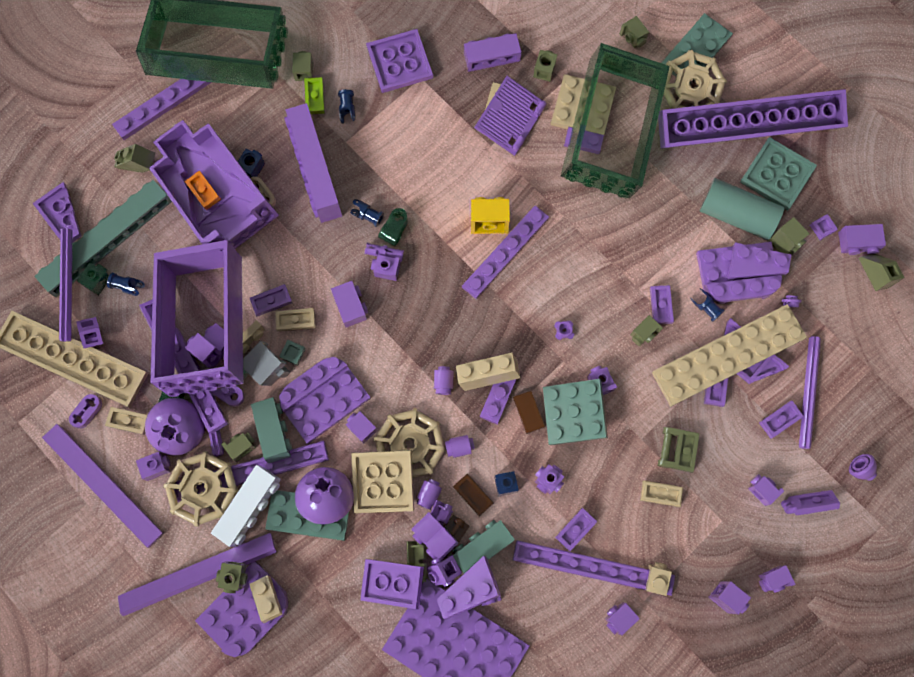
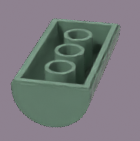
M714 178L700 208V212L765 240H769L781 220L784 207Z

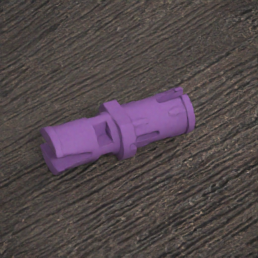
M367 242L365 255L398 257L400 262H402L404 250Z

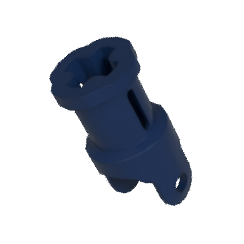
M348 89L338 92V97L340 98L339 115L342 124L345 123L344 117L350 113L351 119L353 121L356 120L355 106L353 105L354 91Z
M353 200V204L358 206L360 211L351 209L350 213L378 227L384 217V212L372 209L369 204L361 200Z
M112 272L108 277L107 287L110 289L116 288L122 290L123 293L138 296L139 291L135 287L144 288L145 283L129 276L126 278L118 276L117 273Z
M700 288L707 296L706 300L702 304H697L691 297L690 299L697 308L705 311L711 317V321L714 322L725 310L719 308L713 302V298Z

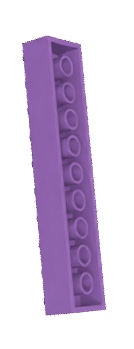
M846 89L658 111L660 147L662 149L848 127Z

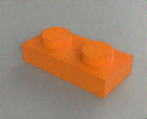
M200 170L185 181L206 210L221 200Z

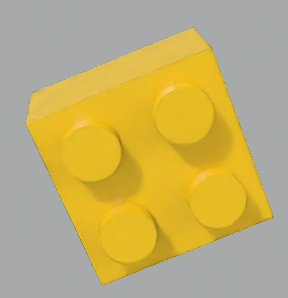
M477 197L471 199V234L508 233L510 222L509 199L504 197H495L494 199Z

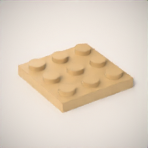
M564 74L551 125L564 129L572 127L604 135L616 87Z
M412 450L351 453L354 513L415 510Z

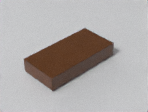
M532 391L514 396L513 400L526 434L545 428Z
M468 473L453 486L479 517L494 504Z

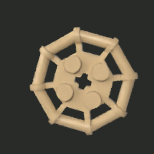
M688 50L682 56L666 63L667 67L659 90H662L671 109L684 108L685 106L679 105L682 101L698 106V102L705 98L709 101L705 105L720 103L727 79L724 78L715 61V57L711 58L693 52V50ZM694 60L705 63L707 65L705 67L696 65L694 63ZM689 61V66L680 69L678 65ZM709 68H711L716 79L713 80L712 77L710 78L708 74ZM674 71L677 74L675 83L669 84L672 72ZM693 79L696 80L695 83L698 84V87L691 88L689 82H692ZM716 84L717 87L713 97L710 92L712 86ZM672 88L675 89V93L679 97L677 101H675L670 91Z
M416 408L394 415L389 414L379 433L373 439L377 452L385 451L383 443L390 444L391 451L412 450V464L421 462L424 466L413 470V478L433 474L435 466L443 453L446 452L440 422L434 421ZM412 418L411 423L408 425L399 426L397 424L398 421ZM416 419L429 427L426 430L415 424ZM393 425L396 429L392 434L391 438H385L386 434ZM433 431L436 445H430L428 434ZM413 439L415 447L406 449L405 441ZM429 450H435V453L433 454L432 458L427 464L424 458L426 457Z
M208 451L176 461L177 465L163 487L166 489L171 508L170 513L194 524L195 527L221 518L239 491L235 484L230 462L226 463L209 454ZM201 462V466L198 469L189 470L187 466ZM207 462L220 469L216 472L207 469ZM183 470L185 475L179 485L175 484ZM223 473L225 474L228 488H222L219 476ZM204 483L205 491L198 494L196 486ZM174 489H179V492H181L182 501L179 503L177 502ZM222 492H227L224 501L219 507L216 504ZM188 505L194 508L195 514L193 515L183 510L182 507ZM212 506L215 510L214 512L200 515L202 509Z

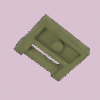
M663 427L664 440L661 458L658 460L657 466L693 473L699 433ZM672 436H678L674 462L668 461Z

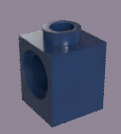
M247 148L238 160L250 178L257 177L265 165L261 153ZM254 161L253 165H247L249 162Z
M515 471L494 476L498 497L518 493Z

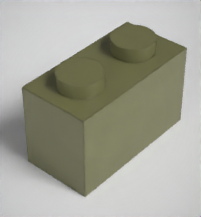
M793 217L772 236L769 242H772V245L778 252L793 255L807 242L805 238L810 233Z

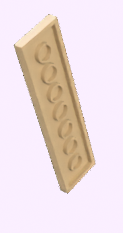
M787 304L654 370L652 374L670 407L805 340L807 336Z
M11 311L0 330L1 349L129 408L148 375L147 372L93 347L83 349L82 342L73 338L69 342H62L59 340L58 331L14 311Z

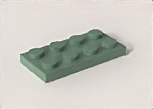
M704 13L662 61L661 67L666 70V63L682 56L688 50H693V52L713 58L727 43L733 33ZM694 60V63L696 65L705 67L707 65L705 63ZM689 61L678 65L680 69L689 66ZM673 71L672 75L676 77L677 74Z
M277 490L274 494H271L265 529L345 541L350 511L337 522L316 524L306 520L299 513L295 504L294 492Z

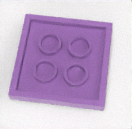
M417 29L366 43L382 93L433 79V73Z

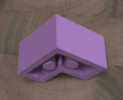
M215 323L207 328L204 337L199 333L192 336L187 341L185 349L209 369H213L224 357V329Z

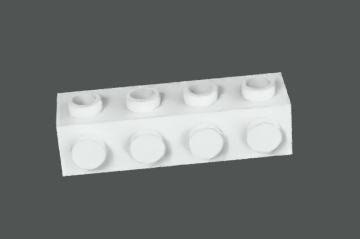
M256 465L211 534L229 547L241 545L246 538L245 533L247 530L255 525L259 512L267 507V500L271 494L278 490L280 486L278 483L281 479L263 466Z

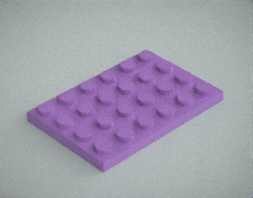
M426 579V582H423L421 587L419 609L407 608L382 648L384 652L422 677H512L529 645L474 609H469L447 620L443 619L437 599L445 590L435 586L434 583Z

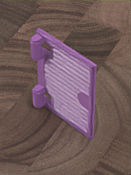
M506 76L474 128L515 156L547 103L509 76ZM532 103L537 105L534 111L530 109ZM511 137L516 139L513 146L508 143Z

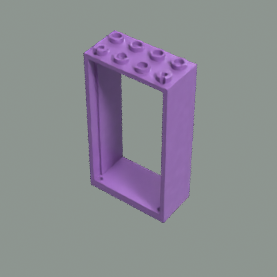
M228 240L154 253L151 383L170 397H177L182 393L195 394L201 390L214 391L220 387L233 388L238 384H243L242 257ZM224 267V367L174 375L176 276Z

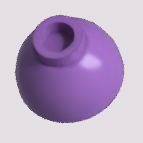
M870 454L857 456L849 466V473L855 478L871 481L877 476V463Z

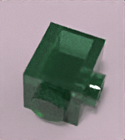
M89 263L77 282L99 296L107 285L109 274L106 272L108 269L100 264L95 266Z

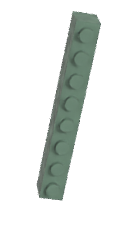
M154 180L144 184L140 191L131 195L124 204L116 207L113 213L101 219L97 226L85 232L83 237L77 242L72 243V284L172 202ZM60 254L48 266L41 268L38 274L34 276L46 291L55 298L60 294Z

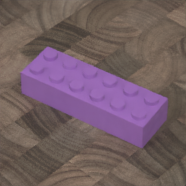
M307 103L285 109L287 117H284L290 133V139L315 218L319 217L321 223L342 217Z

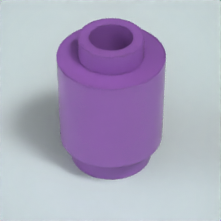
M440 366L438 370H434V389L438 395H451L454 371L450 370V367Z
M468 435L450 438V441L445 442L448 457L453 456V458L469 455L472 454L471 450L475 449L473 439L468 438Z
M429 479L428 482L424 481L418 493L416 504L431 510L442 490L439 487L440 483Z

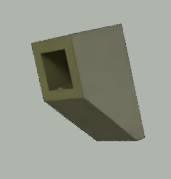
M137 144L117 151L114 157L116 161L114 167L141 173L149 171L153 164L155 152Z
M877 254L859 258L875 291L890 288L905 278L897 262Z

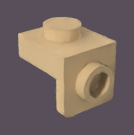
M655 562V565L649 564L648 568L650 571L645 590L667 596L672 571L663 563Z

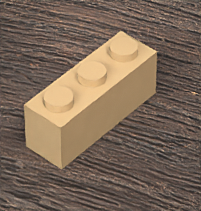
M513 353L456 366L458 384L464 391L520 378L518 361Z

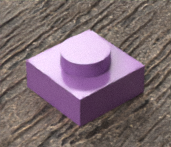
M828 214L810 224L819 240L838 230Z

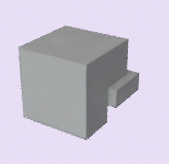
M260 341L243 359V368L260 386H272L279 377L286 378L290 371L285 367L287 363L279 360L264 341Z

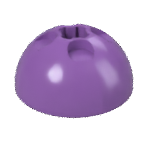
M168 398L158 402L149 411L145 421V433L149 443L157 451L166 455L177 456L190 452L200 443L204 435V423L195 405L181 398Z
M330 467L316 468L305 474L299 481L295 491L297 510L306 520L316 524L337 522L347 515L354 502L353 486L348 477L341 471Z

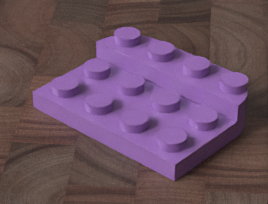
M772 242L748 244L749 246L773 251ZM733 246L700 250L696 253L703 290L718 304L755 298L766 299L781 286V275L727 280Z
M336 357L320 361L289 383L279 395L282 410L307 444L371 399L347 364Z
M257 561L252 562L246 568L245 573L248 574V578L243 589L236 591V593L222 592L195 620L222 649L221 651L232 657L242 656L252 651L260 640L287 613V593L271 577L283 614L266 623L261 622L249 584L270 575Z

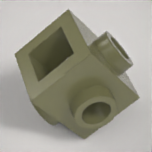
M231 561L222 562L221 570L219 569L216 575L217 588L224 589L223 592L236 593V591L243 589L248 578V574L245 573L247 564Z

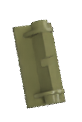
M407 541V565L424 567L422 582H426V578H428L427 563H423V559H427V546L424 543L420 545L417 541Z

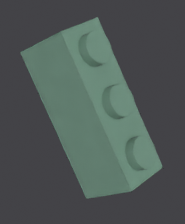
M272 397L251 404L265 461L269 464L291 457L289 450H292V444L289 438L286 439L285 432L288 429L285 420L282 421L280 414H283L280 402L277 403Z
M493 520L485 526L487 530L484 533H475L469 538L471 541L465 547L461 544L453 550V557L463 574L483 556H486L489 560L515 540L501 520L498 522Z

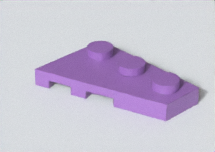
M64 182L33 203L60 241L61 229L64 228L73 231L72 243L82 236L68 188Z
M734 243L727 280L755 276L786 275L789 273L791 254Z
M483 556L437 599L443 619L447 620L501 596L487 557Z

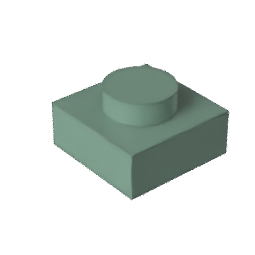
M287 340L279 357L298 366L306 348Z

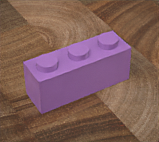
M504 34L500 37H488L485 40L465 43L464 56L468 72L519 62L521 59V49L517 34Z

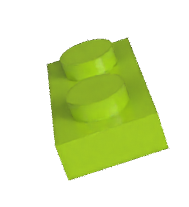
M305 78V104L307 103L310 114H324L323 78Z

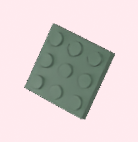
M769 137L740 183L768 200L783 206L788 211L817 165Z
M601 379L543 387L549 445L608 438Z

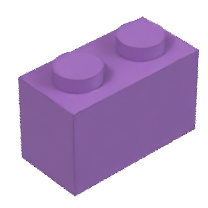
M883 224L845 226L838 232L841 253H849V255H857L861 252L876 254L886 246Z
M350 281L331 288L345 327L367 320L365 314L368 313L365 302L361 303L359 297L362 295L358 285L354 286L353 282Z
M720 581L708 597L728 614L738 615L747 610L750 605L748 601L751 599L731 581Z

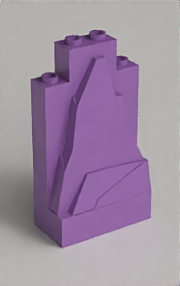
M182 120L154 141V144L164 157L156 161L149 169L202 244L228 240L236 249L279 216L209 123L194 134L191 128ZM199 170L221 198L219 202L208 210L201 205L185 183L188 178Z

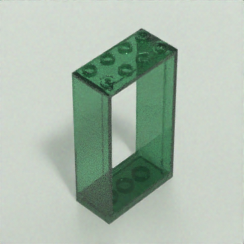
M151 0L136 48V54L145 75L273 89L274 83L278 80V67H281L282 64L281 53L285 51L284 39L288 37V27H285L286 16L283 15L282 8L276 6L220 0ZM168 21L270 32L263 61L160 50Z
M603 43L598 46L589 60L561 177L570 182L576 181L586 187H595L604 193H613L625 199L633 196L643 186L670 66ZM600 70L651 87L631 177L578 160Z

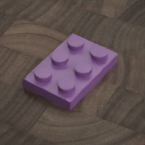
M365 559L360 600L419 609L424 567Z

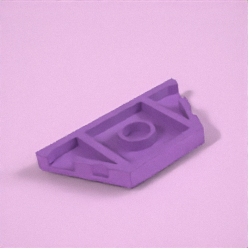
M730 318L727 321L724 336L741 328V326ZM773 355L737 373V375L748 384L784 371L789 366L779 357Z

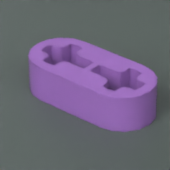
M93 394L86 395L70 414V424L76 428H85L101 409L102 400ZM90 400L96 404L94 407L88 403ZM77 416L82 418L83 421L81 423L77 422Z

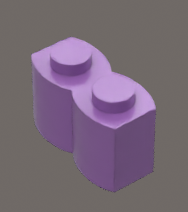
M430 512L412 528L414 532L413 538L420 545L424 543L428 547L426 552L433 559L438 558L442 560L458 544L457 540Z

